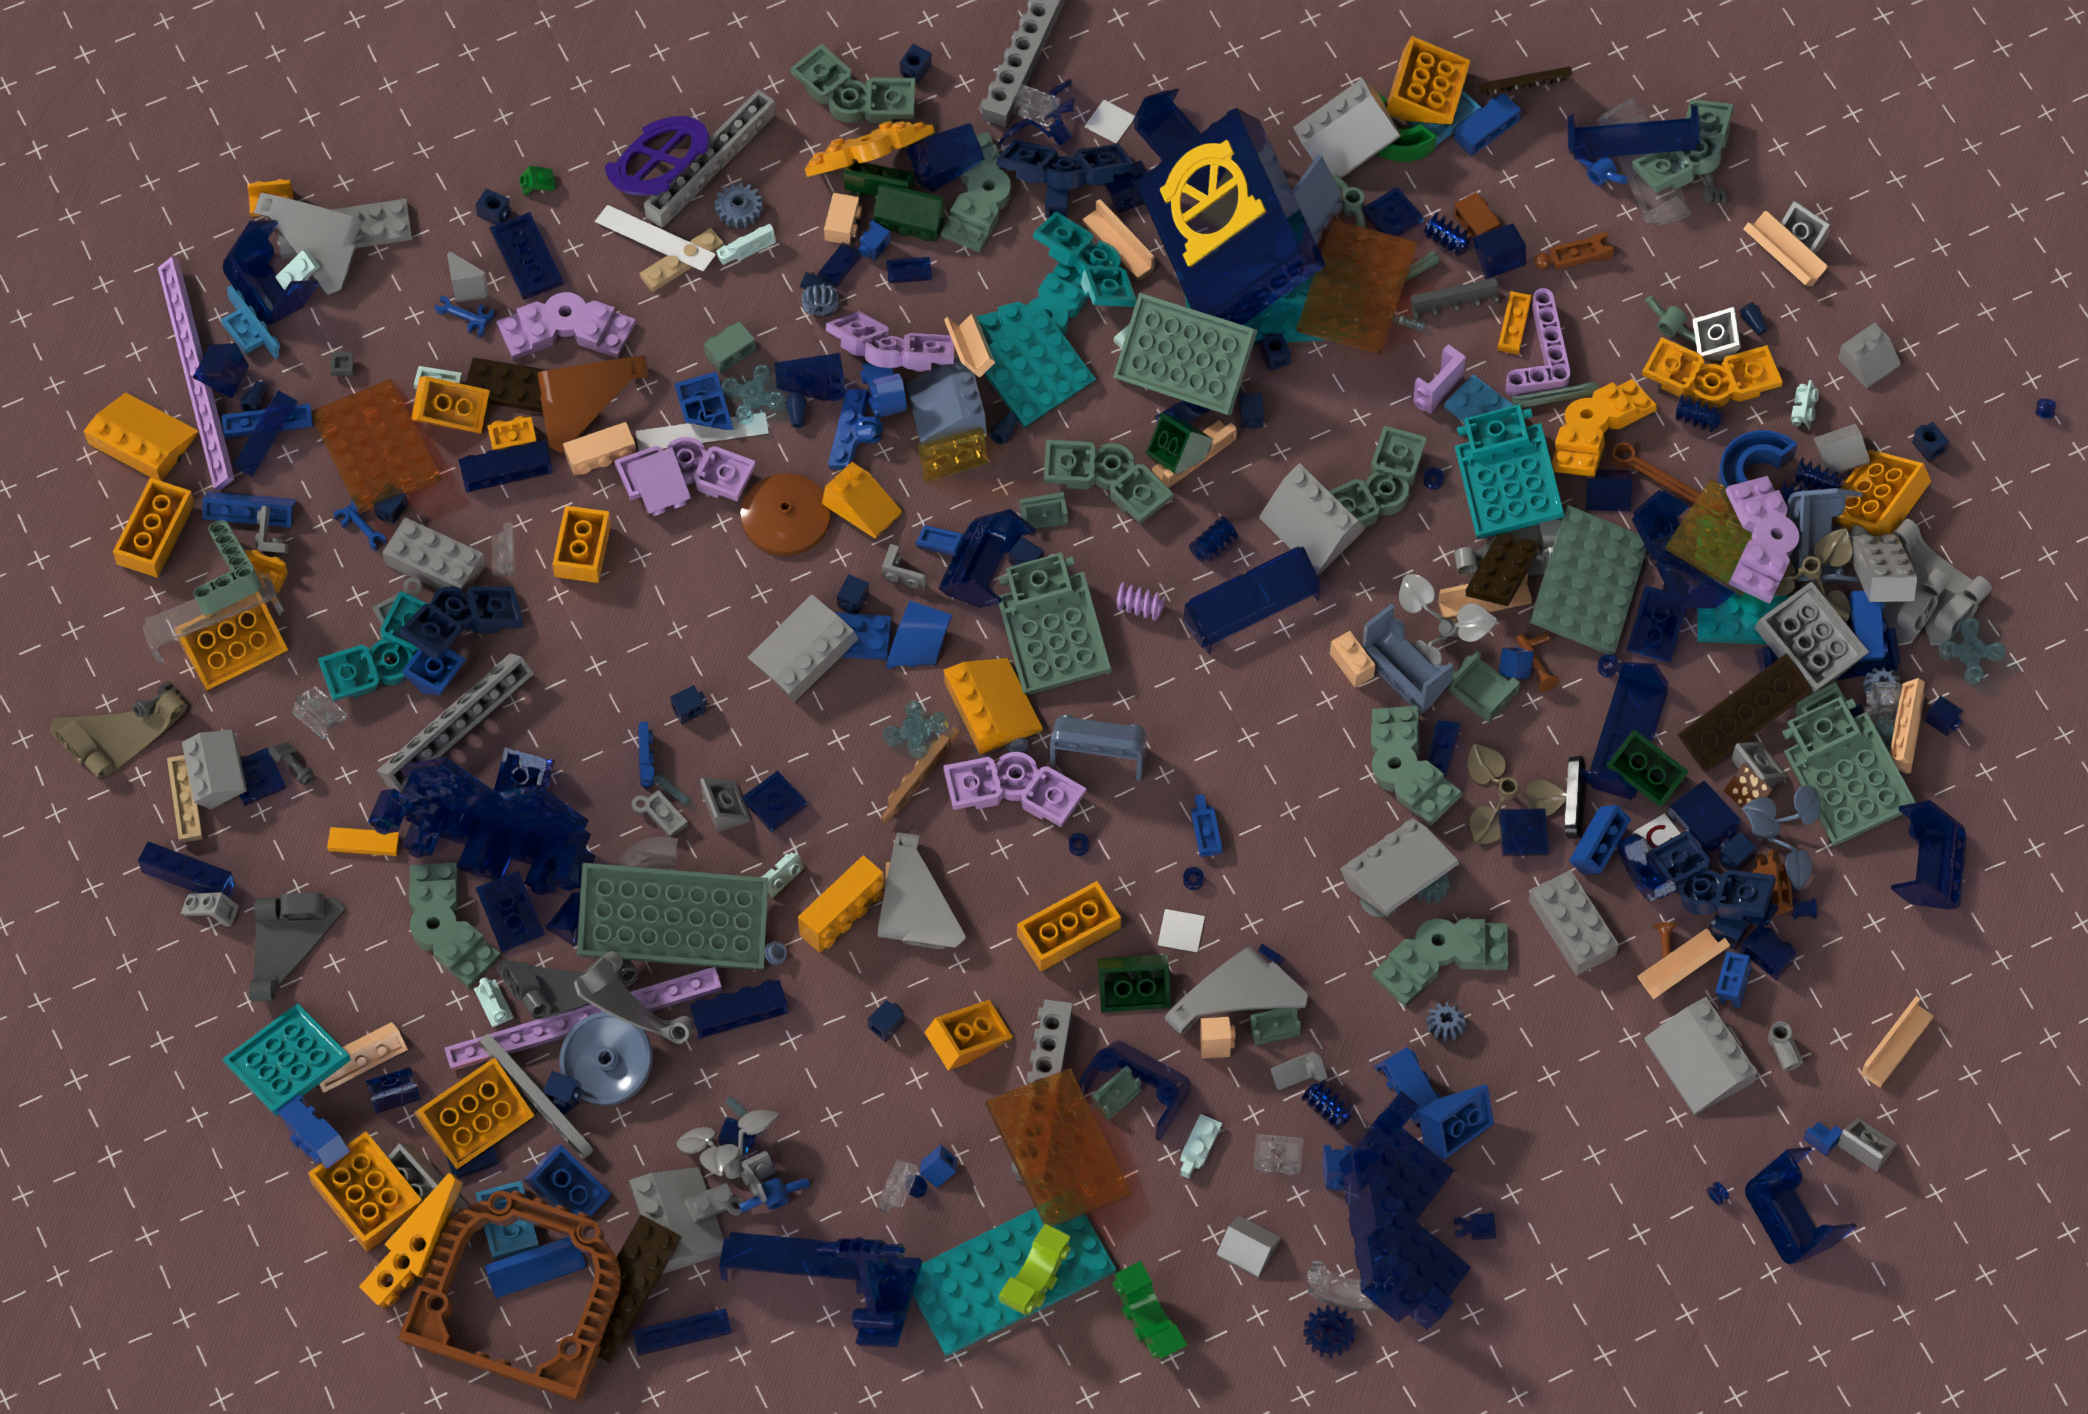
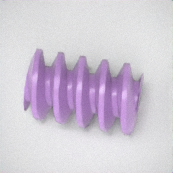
M1122 582L1116 599L1117 608L1119 611H1122L1126 606V612L1129 614L1134 609L1136 616H1139L1143 611V616L1146 619L1152 613V620L1156 621L1163 611L1166 594L1160 600L1159 592H1156L1151 597L1150 590L1148 589L1143 595L1142 587L1133 592L1132 584L1126 590L1125 583Z

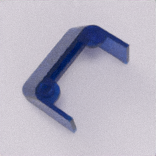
M277 220L249 221L223 261V272L236 291L241 292L246 305L254 309L257 319L263 321L266 325H272L302 309L319 285L318 280L290 281L284 290L276 279L277 275L269 264L273 258L274 248L268 238L278 225Z
M1012 509L975 518L968 525L964 533L966 539L957 557L953 556L940 582L939 590L947 596L979 608L1001 603L1002 598L995 594L988 585L1003 554L1010 552L1021 536L1035 533L1036 529Z
M1932 800L1899 806V811L1911 820L1909 834L1919 844L1916 880L1891 885V890L1911 905L1947 910L1958 908L1961 904L1967 840L1964 826Z
M1114 1041L1096 1053L1078 1082V1097H1084L1100 1071L1110 1072L1116 1067L1122 1070L1125 1066H1128L1132 1071V1076L1157 1089V1100L1167 1107L1156 1124V1140L1160 1141L1189 1096L1191 1082L1187 1076L1122 1041Z
M1811 1147L1787 1149L1752 1178L1745 1187L1746 1198L1781 1259L1787 1264L1799 1263L1832 1248L1857 1228L1855 1223L1835 1226L1825 1224L1816 1229L1794 1191L1801 1184L1803 1177L1797 1163L1813 1151Z

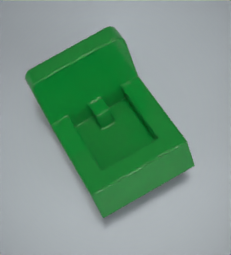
M528 166L519 179L523 195H529L532 189L553 191L556 187L552 168Z

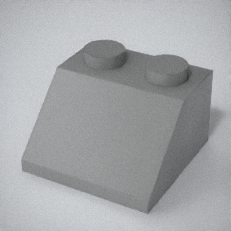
M1875 322L1841 345L1838 360L1866 389L1901 366L1890 338Z

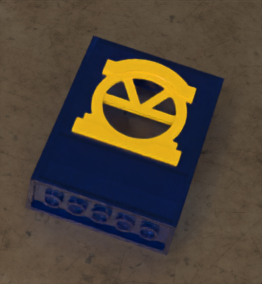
M1237 107L1228 111L1224 117L1212 123L1209 128L1193 137L1190 142L1178 148L1174 154L1162 160L1159 165L1151 171L1144 173L1136 181V185L1188 303L1193 310L1244 325L1326 266L1260 120ZM1210 165L1207 196L1188 185L1187 181L1200 168ZM1223 166L1232 173L1233 178L1217 189L1218 167ZM1238 186L1237 208L1226 226L1215 233L1200 234L1193 231L1187 225L1190 220ZM1182 193H1186L1200 201L1184 214L1181 211Z

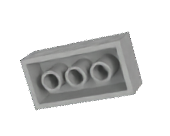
M406 517L382 552L386 566L410 577H415L436 589L453 586L462 589L464 594L475 584L486 566L482 552Z
M1862 534L1861 536H1853L1851 562L1869 602L1914 601L1917 576L1899 537L1893 534H1884L1883 536Z
M1571 870L1531 889L1529 903L1576 976L1617 955L1618 942Z

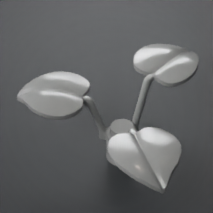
M1408 574L1403 578L1399 591V601L1403 609L1411 613H1418L1424 608L1441 621L1439 624L1440 637L1430 641L1428 645L1421 640L1415 641L1412 644L1433 667L1436 664L1442 665L1443 660L1440 650L1432 647L1435 643L1446 640L1447 637L1456 638L1458 636L1464 641L1474 642L1487 635L1498 622V619L1484 607L1474 603L1464 605L1457 614V620L1441 616L1427 606V604L1432 603L1435 599V590L1432 584L1419 575Z
M755 1110L744 1115L738 1121V1126L741 1128L739 1131L738 1147L727 1144L717 1148L714 1142L711 1141L716 1137V1133L713 1129L707 1127L688 1131L676 1144L681 1152L688 1154L699 1152L707 1145L711 1146L712 1148L705 1150L700 1155L702 1165L718 1176H722L723 1172H725L727 1178L735 1179L740 1177V1173L743 1172L740 1164V1159L744 1158L743 1135L745 1133L754 1135L765 1130L780 1117V1114L768 1110Z

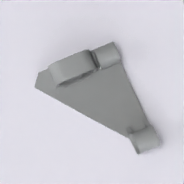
M260 193L254 214L270 218L297 254L302 250H309L320 266L312 275L327 295L340 291L351 265L356 248L355 242L362 220L308 203Z
M1560 518L1503 533L1541 542V550L1530 567L1528 576L1544 575L1560 525ZM1495 538L1476 552L1470 547H1463L1454 551L1457 572L1462 575L1474 576Z
M1247 947L1218 967L1186 994L1167 1013L1165 1021L1176 1032L1183 1035L1190 1030L1194 1023L1196 1024L1200 1016L1255 1009L1305 1008L1308 994L1277 964L1273 962L1268 964L1252 947Z
M614 951L607 952L602 958L590 965L574 982L578 996L628 1024L662 1035L678 1044L684 1043L694 1032L695 1024L691 1018L681 1016L674 1020H663L653 1014L628 991L615 976L622 967L623 960ZM677 1026L682 1027L685 1033L680 1032Z

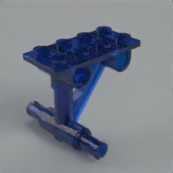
M861 1237L839 1238L837 1241L820 1240L818 1244L824 1245L817 1246V1252L820 1256L829 1255L836 1256L840 1260H856L866 1300V1308H856L852 1314V1324L858 1331L855 1343L859 1346L896 1348L901 1337L923 1261L920 1258L904 1257L905 1255L899 1254L906 1253V1248L902 1243L890 1244L882 1239H863Z

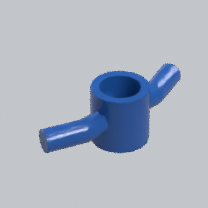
M1579 151L1574 157L1588 168L1586 174L1592 183L1597 186L1603 185L1607 180L1620 184H1626L1628 181L1627 176L1615 174L1617 172L1616 165L1606 156H1602L1596 162H1593Z
M774 1178L761 1185L767 1201L762 1202L756 1196L740 1203L739 1206L743 1213L763 1203H766L769 1210H774L786 1205L790 1201L789 1193L808 1188L810 1184L808 1179L805 1178L783 1185L781 1178Z

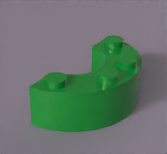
M1379 94L1382 102L1386 107L1387 99L1383 97L1381 94ZM1421 124L1406 130L1398 129L1401 137L1382 149L1377 155L1396 162L1416 161L1428 156L1435 150L1437 136Z
M1141 1260L1115 1274V1281L1112 1284L1124 1304V1307L1121 1308L1123 1315L1128 1321H1132L1135 1326L1133 1329L1134 1335L1139 1342L1144 1341L1152 1358L1163 1359L1187 1346L1177 1325L1169 1320L1160 1306L1153 1290L1152 1280Z

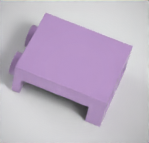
M1449 344L1443 349L1439 374L1430 383H1426L1420 378L1415 380L1413 402L1418 409L1425 410L1429 414L1438 407L1463 379L1466 356Z
M668 448L628 463L645 504L646 514L652 513L653 516L666 512V507L673 505L675 509L687 504L686 500L691 498L673 448Z

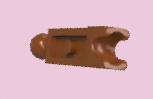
M1607 232L1598 233L1590 238L1550 247V255L1546 253L1537 254L1534 257V265L1540 270H1545L1553 263L1555 269L1558 270L1595 260L1599 262L1611 259L1614 254V248L1611 245L1605 246L1607 244Z

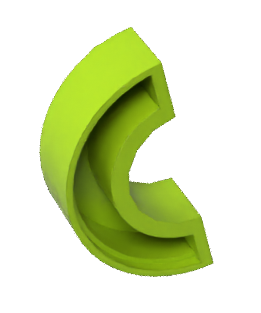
M1044 1224L1033 1241L1031 1251L1022 1269L1015 1278H1009L1000 1292L999 1302L1024 1315L1031 1314L1036 1306L1040 1308L1045 1301L1047 1289L1052 1290L1057 1282L1058 1277L1055 1275L1062 1260H1065L1071 1251V1247L1068 1246L1070 1236Z

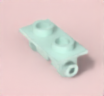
M1809 380L1808 385L1800 384L1797 387L1794 403L1802 405L1793 406L1791 416L1794 426H1801V424L1805 423L1808 430L1811 429L1812 421L1815 420L1814 408L1815 403L1819 400V391L1815 388L1812 380Z
M792 852L786 854L775 865L776 871L771 868L764 876H761L768 878V893L771 898L805 869L797 852L795 854Z
M487 977L482 978L479 981L480 985L474 988V991L492 1028L514 1019L496 980H488Z

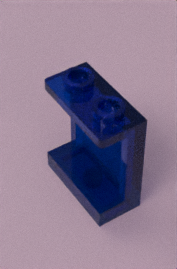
M1705 780L1669 805L1667 816L1673 822L1676 819L1679 820L1701 844V848L1705 853L1709 850L1711 852L1716 850L1724 839L1734 837L1739 831L1738 828L1741 820Z

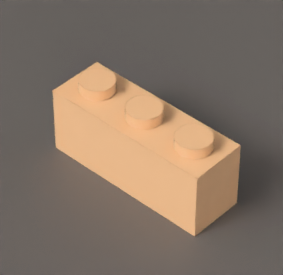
M626 422L563 443L564 453L574 476L586 474L599 467H607L617 459L636 453L635 442Z

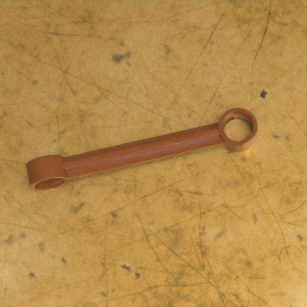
M1619 443L1613 448L1612 462L1616 467L1622 469L1633 468L1705 510L1706 515L1711 520H1722L1724 522L1731 513V508L1725 501L1719 498L1710 499L1636 456L1632 445ZM1625 451L1631 455V458L1621 460L1616 454Z

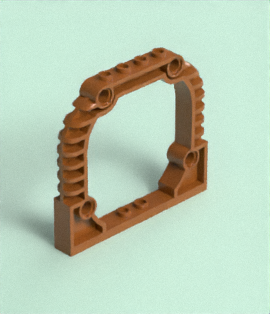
M515 1190L512 1193L496 1191L490 1196L488 1201H479L461 1209L448 1221L440 1235L422 1285H418L398 1339L402 1343L581 1403L601 1349L599 1347L619 1294L621 1270L618 1259L610 1245L604 1240L605 1235L602 1228L595 1221L591 1220L592 1216L579 1212L578 1215L569 1213L570 1209L561 1205H556V1208L548 1206L547 1201L539 1198H534L533 1201L526 1199L525 1194ZM507 1200V1206L502 1210H498L499 1202ZM521 1220L570 1236L571 1241L578 1250L592 1256L595 1268L593 1286L574 1335L561 1339L558 1344L559 1354L547 1362L538 1365L535 1374L511 1367L512 1363L504 1359L498 1358L497 1362L490 1360L488 1354L480 1351L472 1354L452 1347L454 1339L446 1319L452 1314L454 1306L450 1298L447 1297L465 1246L472 1235L487 1223L508 1226ZM595 1229V1236L591 1239H586L587 1231ZM438 1301H444L443 1308L435 1311V1304ZM571 1345H577V1351L573 1355H567V1349Z

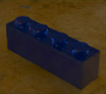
M536 440L525 445L511 446L498 451L490 450L484 454L468 455L458 459L466 493L553 474L546 440Z
M149 841L138 859L142 873L196 893H223L229 897L235 885L232 872Z
M768 980L759 986L743 987L738 992L731 994L722 993L716 998L710 1000L701 999L689 1005L698 1039L789 1014L788 1004L780 980Z

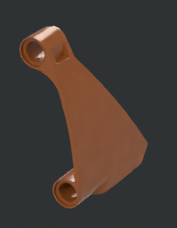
M645 355L538 372L541 391L540 398L549 447L562 454L564 452L563 443L575 440L631 380L649 377Z

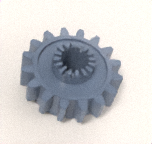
M742 182L739 183L738 187L731 183L730 189L724 186L723 193H717L718 199L715 200L716 215H719L720 221H725L728 227L731 225L736 229L738 227L746 228L747 225L754 224L756 218H760V211H763L762 197L758 195L757 189L751 190L750 184L745 188Z

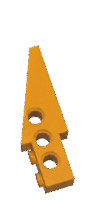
M448 1173L385 1243L391 1251L359 1286L378 1306L383 1308L391 1307L397 1302L398 1295L403 1289H407L413 1284L415 1276L424 1279L440 1235L449 1221L463 1182L457 1176ZM425 1240L426 1247L420 1251L419 1244ZM409 1258L410 1264L404 1269L403 1262ZM390 1276H393V1284L388 1287L387 1280Z

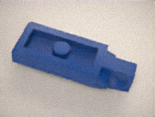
M1204 794L1195 795L1196 808L1191 809V818L1199 857L1222 854L1215 811L1212 809V806H1206Z

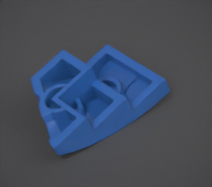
M717 371L674 383L685 423L729 431L734 430Z
M909 600L897 630L886 668L893 669L895 666L908 665V667L936 665L944 648V636L952 620V614Z

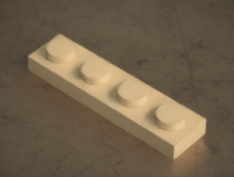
M710 228L689 241L693 244H688L684 247V254L687 256L695 255L697 252L695 245L716 253L718 249L724 246V243ZM667 255L640 272V278L654 292L691 269L692 266L679 261L676 256Z
M185 756L167 758L179 842L201 840L203 837L198 804L194 803Z

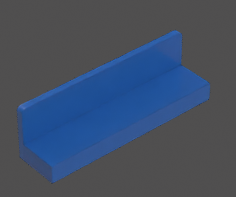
M208 491L203 497L202 519L258 524V511L261 510L262 506L270 507L269 526L291 527L293 523V506L296 504V499Z
M570 1237L487 1264L485 1268L495 1298H500L585 1269L586 1264L582 1252L573 1244Z

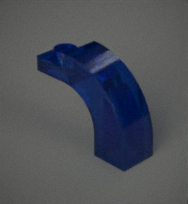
M1634 833L1618 842L1617 849L1624 867L1634 885L1649 902L1655 899H1662L1669 896L1670 892L1676 890L1674 881L1665 877L1656 867L1644 837Z

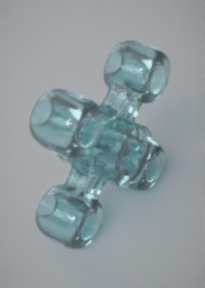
M766 365L756 366L753 371L754 379L748 381L745 385L738 383L734 378H726L722 382V391L726 397L733 398L738 396L744 401L736 410L737 421L742 425L752 422L754 417L753 409L759 408L762 404L767 405L774 412L781 411L785 406V398L782 393L776 391L768 393L763 389V386L771 379L770 369Z
M1967 618L1960 625V633L1964 636L1963 644L1957 645L1952 641H1945L1938 648V656L1942 660L1947 661L1959 657L1966 664L1964 680L1970 685H1976L1983 678L1984 672L1979 666L1981 658H1988L1992 662H1997L2004 657L2006 652L2004 645L1999 642L1984 645L1981 640L1977 639L1980 625L1974 618Z
M911 701L905 706L907 718L903 721V727L888 726L884 729L882 736L885 743L890 747H896L901 744L902 740L909 739L907 744L908 751L912 757L919 759L927 753L925 742L929 738V733L933 731L939 734L944 733L949 729L950 723L947 716L942 712H936L930 719L923 720L925 716L923 706L918 701Z

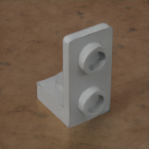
M262 506L257 514V523L260 524V530L255 536V546H258V551L288 554L289 545L283 544V539L270 538V541L267 542L270 507Z
M890 544L882 565V577L890 582L907 584L911 588L925 589L927 585L926 575L899 568L902 561V556L899 555V546Z
M190 893L187 895L181 914L184 916L211 915L222 925L232 926L239 905L223 893Z
M1313 1051L1270 1069L1278 1090L1312 1077L1318 1081L1328 1078L1321 1056Z
M765 1150L740 1162L743 1169L740 1175L744 1184L748 1185L754 1197L758 1196L762 1202L767 1201L760 1181L776 1173L770 1156Z

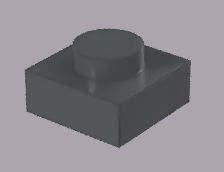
M353 352L331 353V376H353Z

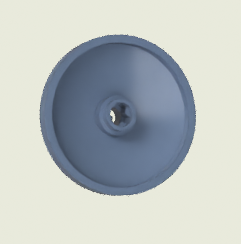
M606 1012L595 1013L579 1021L567 1034L560 1051L561 1074L578 1080L582 1084L581 1088H583L580 1098L588 1103L599 1106L616 1105L633 1097L647 1081L653 1062L652 1045L645 1030L628 1024Z

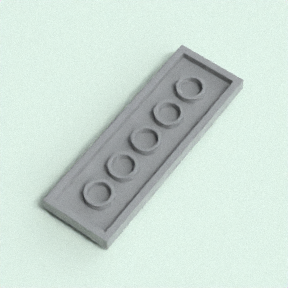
M406 199L333 209V211L362 220L355 242L356 248L412 240ZM278 229L282 259L296 257L298 254Z

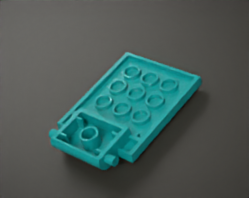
M1520 404L1464 419L1465 426L1457 428L1459 436L1467 434L1469 439L1467 443L1456 445L1455 450L1477 540L1565 517L1542 424L1539 423L1526 427L1524 419L1533 417L1531 408L1522 410Z

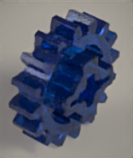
M1326 1305L1325 1311L1318 1307L1316 1315L1311 1312L1309 1313L1310 1321L1305 1320L1304 1327L1307 1329L1303 1330V1336L1308 1337L1305 1341L1306 1345L1312 1344V1352L1320 1350V1357L1328 1353L1329 1357L1332 1358L1334 1352L1342 1356V1349L1349 1351V1343H1354L1355 1336L1352 1334H1355L1356 1327L1351 1326L1353 1318L1346 1319L1347 1311L1339 1313L1338 1306L1333 1311L1330 1310L1329 1305ZM1329 1329L1333 1330L1330 1334L1326 1333ZM1315 1336H1318L1321 1342H1319Z

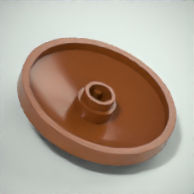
M775 474L760 480L747 492L742 502L741 523L744 533L758 549L772 555L793 556L810 550L823 539L830 524V509L822 504L824 491L814 481L798 474Z

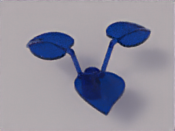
M1070 78L1053 87L1042 98L1043 101L1050 99L1054 109L1044 117V120L1051 117L1055 119V122L1048 126L1050 131H1047L1034 120L1026 118L1015 123L1004 132L1000 138L999 146L1001 147L1006 138L1027 125H1034L1045 133L1048 138L1052 136L1058 146L1070 140L1073 136L1064 124L1060 114L1074 112L1075 98L1063 102L1058 107L1054 99L1067 86L1071 87L1073 80Z

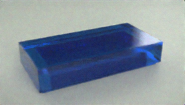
M493 1145L458 1169L447 1158L451 1173L458 1178L499 1165Z

